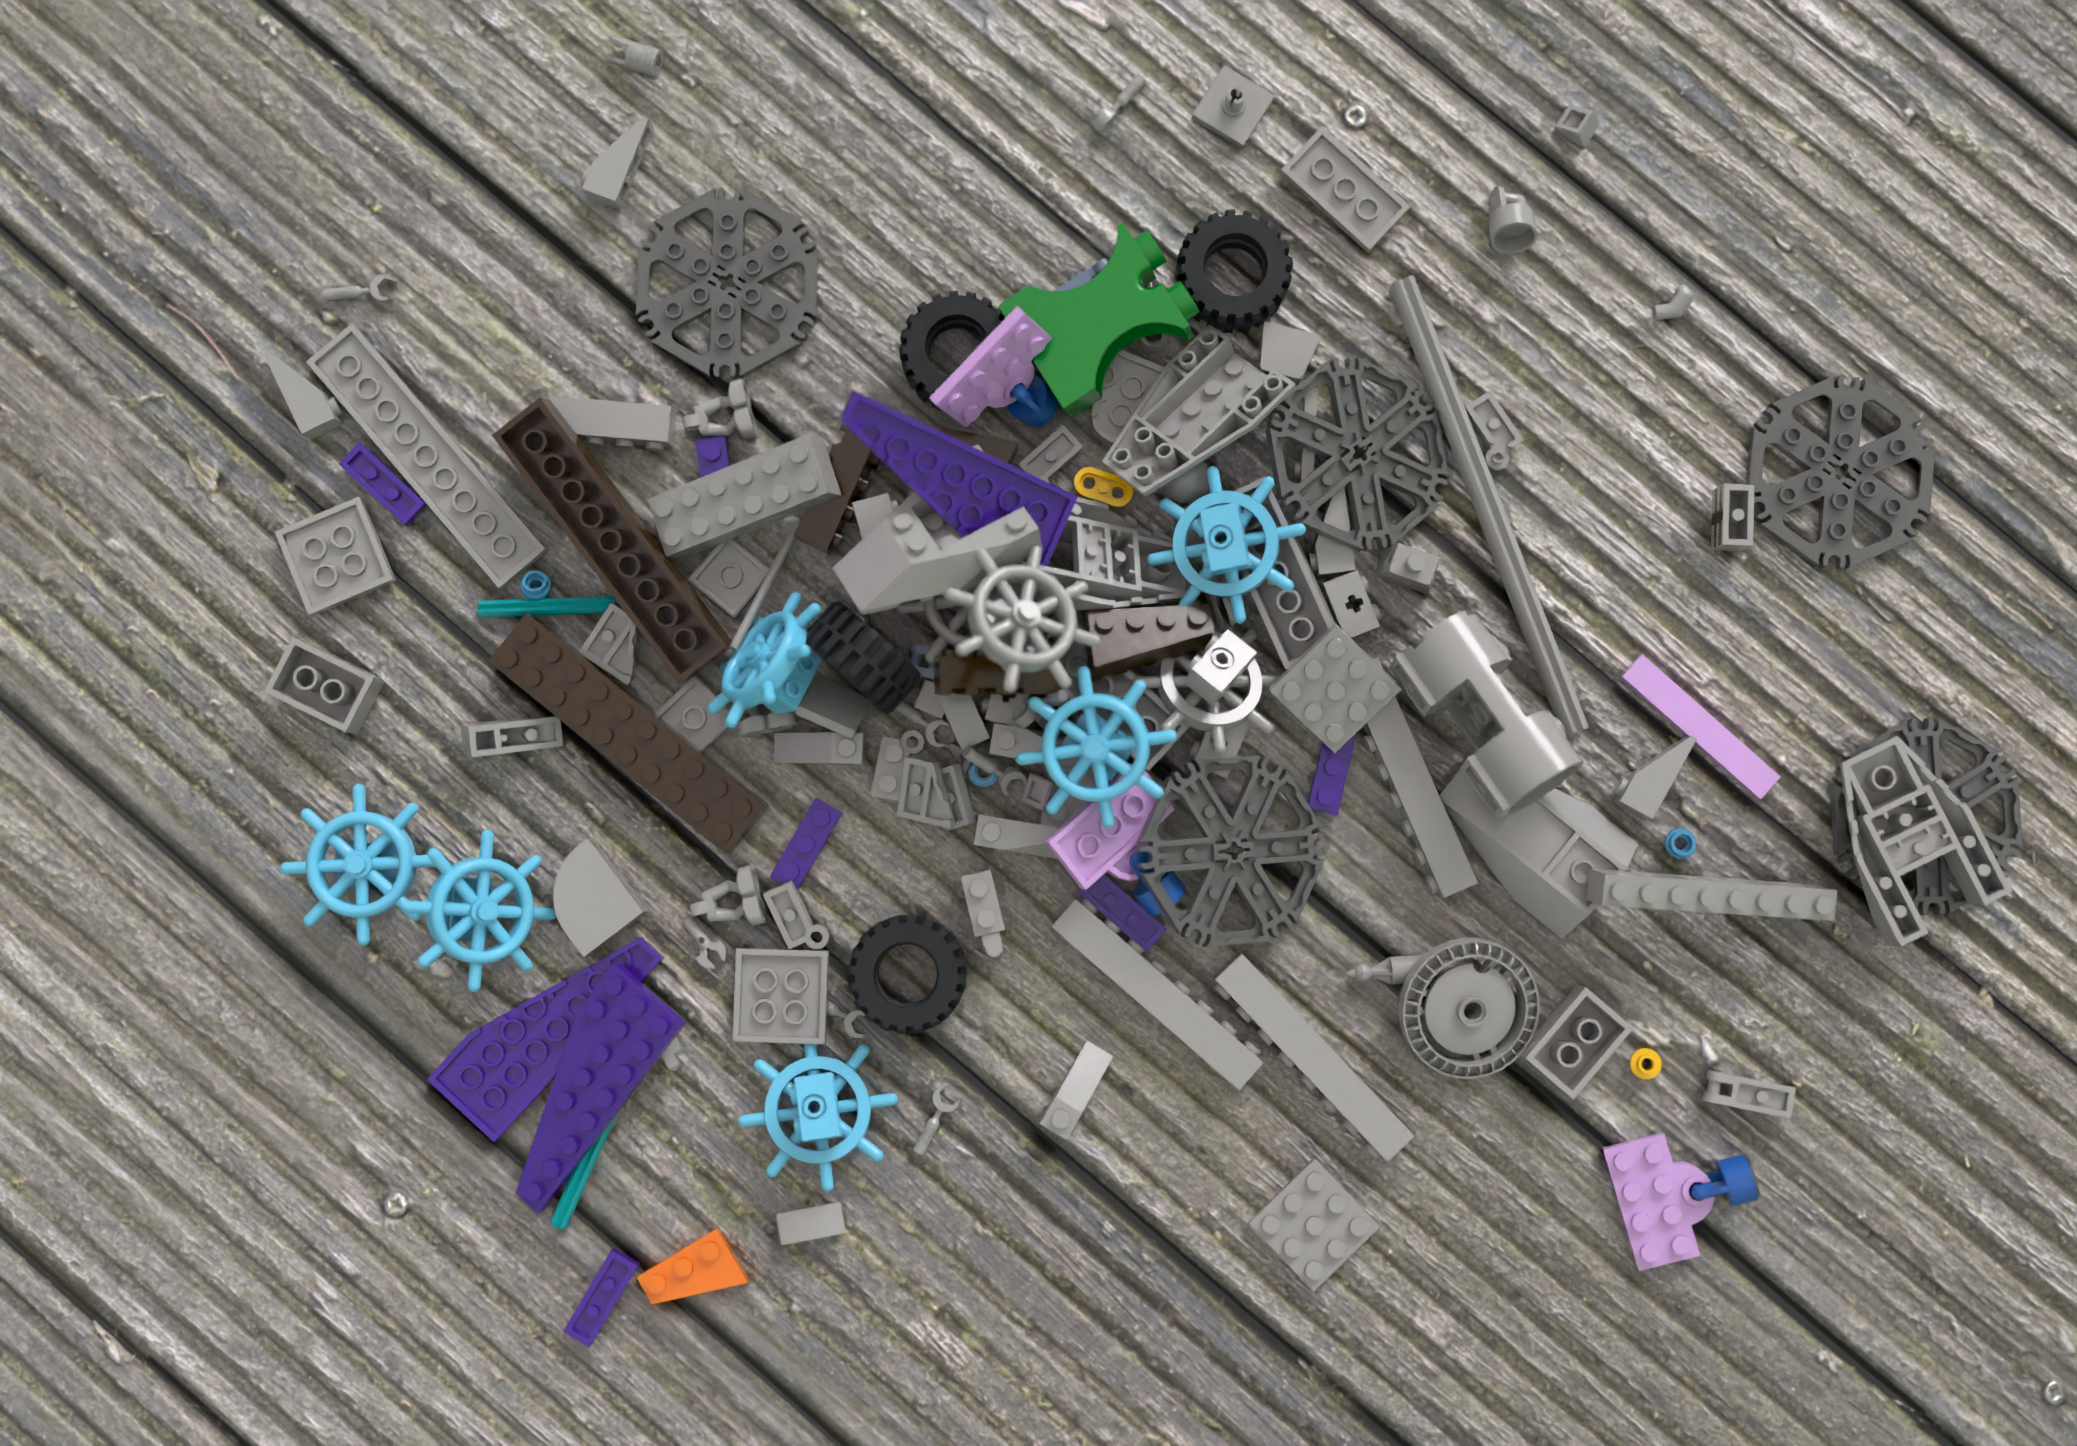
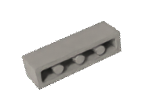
M550 396L552 403L579 439L584 440L587 445L601 447L604 446V442L616 443V447L623 449H634V445L646 446L645 449L657 452L664 451V447L673 448L676 411L672 406Z

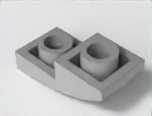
M938 695L962 750L990 738L973 695Z
M841 1202L775 1214L780 1245L846 1233Z

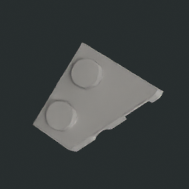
M613 601L578 653L626 685H629L633 680L638 628L622 607Z
M911 755L906 756L897 816L951 829L955 827L956 822L938 762Z

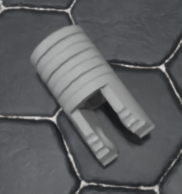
M612 34L610 35V43L618 47H625L627 51L625 58H621L616 54H606V62L653 77L659 74L663 63L662 50Z

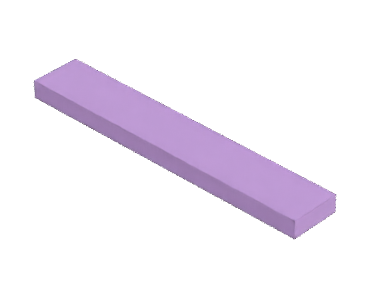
M1643 654L1639 655L1619 677L1686 737L1693 736L1697 740L1694 744L1757 800L1762 799L1781 777Z

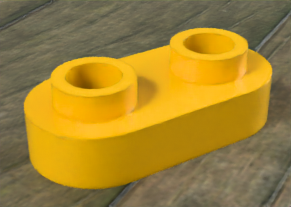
M1085 467L1079 470L1074 478L1075 491L1082 498L1102 502L1116 509L1127 506L1132 499L1133 487L1117 475L1097 468ZM1085 480H1093L1095 486L1092 489L1085 488L1083 485ZM1120 489L1123 492V496L1119 499L1114 498L1112 491Z

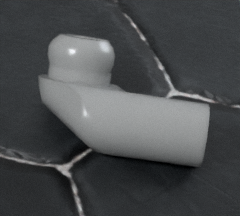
M1686 285L1676 287L1674 298L1670 303L1653 305V319L1663 320L1681 317L1693 302V291Z

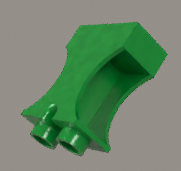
M1124 223L1119 224L1116 245L1111 258L1103 270L1084 285L1065 291H1046L1028 285L998 305L1005 318L1018 306L1052 337L1044 350L1032 360L1063 409L1071 418L1102 399L1106 373L1116 356L1128 345L1153 335H1172L1188 341L1194 338L1187 320L1200 313L1182 282H1177L1167 290L1162 283L1152 289H1145L1149 283L1157 279L1153 270L1167 262L1148 230L1133 239Z

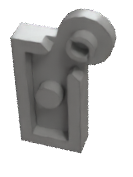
M1488 391L1465 406L1470 421L1489 448L1484 456L1488 468L1493 471H1500L1509 463L1508 451L1524 440L1492 392Z

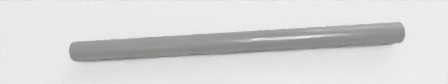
M793 523L729 646L730 649L738 651L796 539L794 534L799 523Z

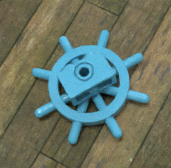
M1211 466L1207 469L1210 494L1197 499L1186 510L1167 498H1163L1160 501V508L1178 520L1173 535V549L1152 553L1148 556L1147 561L1152 566L1176 562L1182 575L1191 584L1178 606L1193 605L1201 592L1215 597L1230 598L1234 621L1236 623H1243L1246 619L1242 595L1256 589L1266 579L1287 592L1294 588L1292 580L1274 569L1279 554V540L1301 536L1306 532V527L1302 523L1276 527L1270 513L1262 505V502L1274 486L1275 482L1272 477H1265L1250 497L1240 492L1222 491L1219 470ZM1254 515L1261 523L1264 531L1245 534L1244 529ZM1192 529L1197 532L1199 538L1204 537L1206 543L1187 546L1190 530ZM1266 543L1262 560L1249 553L1248 546ZM1202 556L1204 567L1198 574L1192 567L1189 558ZM1249 568L1254 570L1249 576L1239 581V570ZM1225 573L1227 583H1216L1209 580L1213 574L1215 576Z
M793 592L790 594L782 611L774 612L765 618L755 617L753 627L744 637L738 651H733L729 660L720 664V670L723 672L722 692L708 705V711L711 714H717L732 701L734 704L725 720V724L729 728L737 726L745 709L752 708L760 703L775 714L796 711L822 660L810 651L808 645H805L806 626L820 613L821 607L819 604L812 603L796 618L794 613L801 602V595Z
M1082 666L1077 670L1081 696L1066 702L1057 711L1038 697H1031L1029 699V707L1047 719L1048 723L1043 734L1042 750L1019 753L1016 756V762L1019 765L1044 762L1047 772L1059 787L1046 806V811L1049 814H1056L1068 796L1071 795L1081 800L1099 802L1102 825L1105 828H1111L1115 823L1111 799L1123 795L1135 784L1156 799L1163 796V789L1143 773L1149 761L1150 745L1174 742L1177 739V733L1174 730L1148 733L1143 719L1133 708L1146 689V683L1143 680H1137L1122 700L1108 694L1093 693L1090 671L1087 667ZM1096 707L1113 711V714L1106 721L1096 713ZM1083 709L1084 714L1081 715L1076 724L1067 719L1074 712ZM1125 720L1134 735L1127 736L1119 730L1116 733L1114 732L1122 721ZM1062 730L1067 736L1060 744L1061 747H1056L1059 731ZM1136 749L1135 760L1131 766L1126 761ZM1078 757L1079 761L1068 775L1062 768L1059 760ZM1089 767L1093 768L1096 787L1078 783ZM1118 773L1125 776L1117 783L1108 785V780L1111 782Z
M356 784L352 789L353 812L340 815L325 823L311 809L306 808L301 811V818L317 834L309 846L306 861L285 862L280 866V871L285 875L307 874L309 885L319 902L304 917L303 921L306 926L315 925L328 909L343 916L354 917L357 924V942L365 946L370 942L369 917L383 914L395 906L401 909L402 902L409 900L405 896L414 882L416 869L436 866L428 858V855H416L413 843L403 829L418 812V805L409 803L394 820L382 814L366 812L365 787L362 784ZM366 824L383 831L373 843H367ZM353 826L354 844H348L338 834ZM329 845L336 850V860H324ZM337 872V882L330 887L325 873ZM368 880L385 896L369 903ZM349 887H355L356 904L340 898ZM405 913L413 921H417L422 917V914Z
M484 830L481 834L479 857L464 859L453 865L448 862L437 848H431L427 853L428 858L441 874L431 887L427 901L407 900L401 904V910L404 913L426 914L427 927L435 942L432 947L419 957L418 965L421 968H427L444 952L454 959L470 963L468 989L472 992L480 989L482 964L496 962L510 955L523 971H530L533 963L519 946L527 937L533 919L554 920L557 917L554 908L534 907L532 892L525 880L526 877L541 865V857L539 855L531 856L517 870L506 862L493 859L494 834L491 830ZM478 871L477 878L463 877L471 872ZM491 872L505 880L495 890L491 885ZM511 891L513 892L516 906L498 905ZM497 918H515L508 933L497 921ZM491 932L499 943L484 949V941H486L487 934ZM472 940L471 950L462 947L456 941Z
M804 1044L806 1058L790 1064L780 1073L762 1059L754 1062V1069L772 1082L766 1096L765 1112L742 1115L738 1119V1124L741 1127L766 1124L771 1138L781 1149L766 1169V1174L769 1177L777 1176L789 1158L792 1157L805 1163L819 1164L821 1187L824 1191L829 1192L834 1187L831 1162L845 1157L856 1147L876 1162L883 1159V1152L864 1138L870 1124L871 1109L895 1105L898 1102V1096L895 1093L869 1096L863 1080L855 1072L870 1052L867 1044L859 1045L846 1064L830 1057L818 1056L816 1044ZM820 1070L830 1071L829 1073L820 1074ZM806 1072L808 1074V1076L798 1077L799 1075ZM848 1082L853 1088L856 1098L838 1101L837 1095ZM783 1092L791 1097L792 1105L798 1104V1107L779 1110V1103ZM858 1111L854 1127L851 1128L840 1119L839 1113ZM794 1120L795 1131L788 1138L780 1122ZM845 1138L841 1143L829 1149L828 1139ZM816 1141L817 1151L807 1150L799 1147L802 1142Z

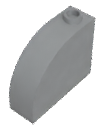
M587 838L573 849L561 864L555 878L553 904L557 919L564 932L570 938L567 943L576 955L582 954L583 957L591 956L649 912L595 839Z

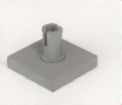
M1224 65L1192 114V119L1243 149L1272 104L1275 96Z

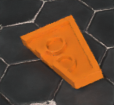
M719 1227L636 1277L651 1304L741 1285L750 1281Z

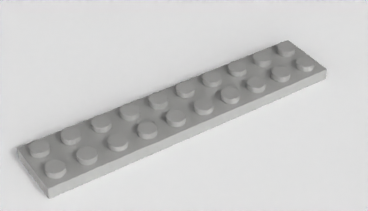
M351 323L306 361L499 589L505 588L548 551L357 326Z

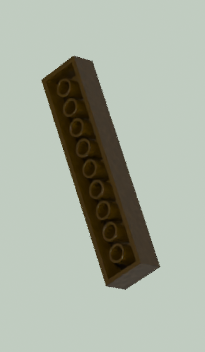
M538 398L492 435L678 683L688 681L730 649L729 646L732 642L730 637L669 557H666L662 547L551 400Z
M526 613L488 661L723 853H732L770 805L707 754L699 750L697 746L666 721L657 716L654 711L596 664L578 653L579 651L538 617Z

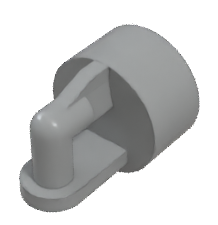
M1495 186L1490 196L1491 215L1488 220L1491 244L1495 250L1505 254L1525 251L1537 239L1534 212L1526 204V199L1523 195L1507 193L1503 187Z

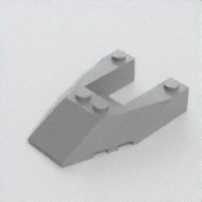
M978 444L973 446L974 448L983 451ZM913 492L832 569L860 614L865 615L901 607L900 603L919 599L921 602L933 600V596L944 594L948 588L964 592L980 584L988 575L975 556L976 551L979 549H985L999 569L1008 565H1016L1028 559L1030 548L1037 545L1042 549L1039 528L1024 507L962 538L959 533Z
M1080 497L1077 498L1059 541L1073 544L1074 572L1039 565L1040 570L1054 577L1065 589L1079 581H1085L1088 584V590L1085 593L1072 599L1075 610L1106 609L1181 601L1191 586L1180 572L1176 562L1152 566L1147 561L1148 556L1152 553L1172 550L1173 538L1155 529L1150 532L1137 525L1136 519L1125 515L1123 518L1109 511V506L1105 503ZM1021 561L1019 565H1027V562ZM1009 584L1020 601L1023 585ZM1035 590L1034 603L1037 604L1046 599L1044 595Z
M994 723L989 755L1016 760V756L1019 753L1042 750L1044 732ZM1059 735L1057 737L1056 747H1061L1060 744L1066 736ZM1078 757L1059 760L1062 768L1068 775L1079 761ZM1089 767L1078 783L1096 787L1093 768ZM1148 773L1151 779L1162 788L1164 781ZM1069 795L1056 814L1042 811L1040 824L979 815L974 845L1057 859L1044 841L1089 801ZM1164 820L1160 822L1157 830L1160 838H1162Z
M1898 736L1840 763L1855 863L1872 919L1886 946L1902 947L1929 932L1900 877L1901 875L1943 855L1969 905H1987L2013 891L1969 806L1965 802H1961L1948 789L1950 787L1942 779H1938Z

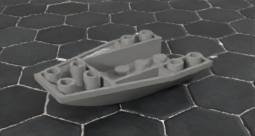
M1208 325L1165 366L1102 460V463L1143 496L1150 495L1172 483L1254 429L1296 388V384L1274 368L1266 375L1235 353L1231 338L1212 325Z
M1460 769L1439 794L1448 815L1512 900L1560 939L1564 938L1586 919L1598 905L1586 900L1589 869L1625 871L1638 846L1637 842L1594 807L1558 789H1553L1527 807L1511 815L1502 816L1495 820Z

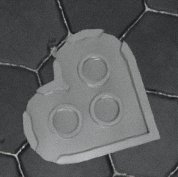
M1123 350L1116 356L1105 376L1102 399L1094 403L1092 408L1093 430L1102 440L1111 445L1114 444L1165 367Z

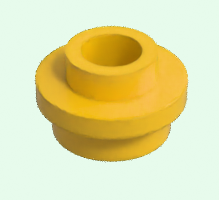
M1640 1048L1630 1057V1069L1638 1078L1652 1079L1660 1072L1661 1059L1654 1050ZM1648 1058L1651 1061V1066L1644 1070L1642 1068V1061Z

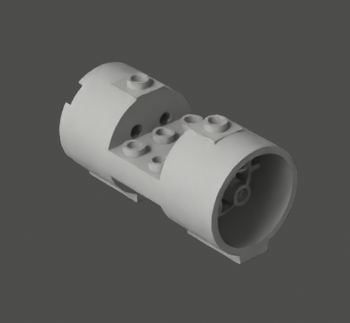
M1473 610L1468 614L1465 611L1459 612L1438 623L1423 634L1424 637L1416 643L1415 649L1412 645L1408 646L1393 659L1389 669L1422 716L1437 715L1448 710L1477 752L1465 760L1460 770L1495 820L1502 816L1511 815L1537 801L1567 780L1583 765V761L1565 738L1567 735L1564 732L1563 724L1558 718L1553 717L1549 710L1538 711L1526 717L1521 703L1517 699L1512 698L1505 689L1506 685L1500 674L1505 671L1512 661L1509 650L1505 644L1499 642L1494 635L1492 636Z

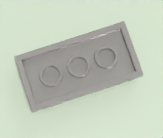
M1323 127L1305 143L1280 171L1283 177L1367 253L1373 249L1411 207Z

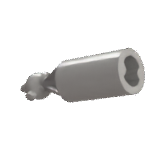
M1424 954L1388 957L1371 968L1367 964H1358L1354 969L1347 971V976L1353 977L1360 982H1366L1373 977L1391 985L1404 984L1406 976ZM1440 970L1432 978L1430 982H1434L1436 978L1442 974V970Z

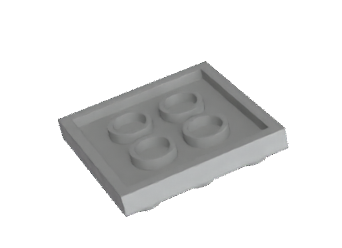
M359 496L275 531L303 604L310 616H315L396 581L363 498Z
M1336 623L1269 687V691L1334 753L1402 690L1401 686Z
M736 948L732 1041L826 1044L829 951Z
M1314 1157L1248 1221L1249 1225L1313 1292L1380 1227Z

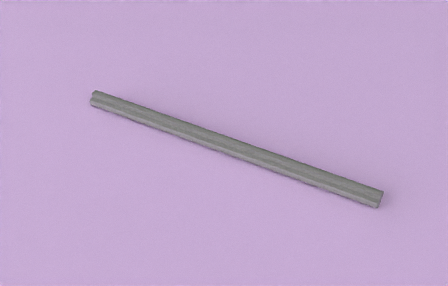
M1411 275L1391 283L1389 289L1437 409L1438 416L1554 716L1563 724L1566 735L1589 728L1415 277Z

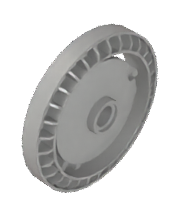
M1463 937L1435 946L1414 964L1402 986L1398 1012L1402 1034L1408 1046L1419 1059L1433 1070L1446 1076L1459 1079H1475L1501 1071L1524 1052L1537 1027L1540 1005L1536 982L1528 967L1518 956L1491 940ZM1471 957L1486 958V961L1478 971L1475 970L1473 963L1458 964L1444 971L1436 978L1431 987L1427 988L1432 978L1449 964ZM1497 963L1503 966L1499 972L1493 969ZM1509 976H1511V978H1512V980H1513V982H1514V984H1515V989H1516V993H1517V1011H1516V1016H1515V997H1514L1512 988H1511L1510 984H1509L1508 981H1507V979H1508ZM1425 996L1424 1006H1421L1422 997ZM1474 1002L1472 1011L1464 1014L1466 1005ZM1420 1014L1424 1015L1430 1034L1441 1046L1451 1052L1471 1055V1057L1455 1058L1435 1051L1423 1034Z

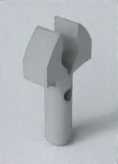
M692 916L685 918L683 921L684 927L700 947V955L695 958L698 963L709 969L717 968L709 958L710 952L708 949L717 951L723 962H726L728 949L723 940L721 939L718 942L710 941Z

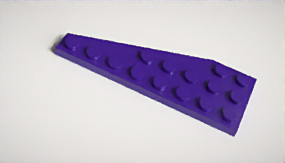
M856 391L851 392L839 421L945 522L959 533L962 538L1024 507L1040 531L1043 549L1040 565L1048 566L1078 496Z
M643 937L632 941L575 975L495 1018L486 1025L470 1032L427 1080L493 1142L498 1141L555 1078L577 1011L612 964L619 962L642 983L665 957Z
M619 962L612 964L577 1011L516 1190V1194L537 1214L544 1211L686 1024L679 1015Z

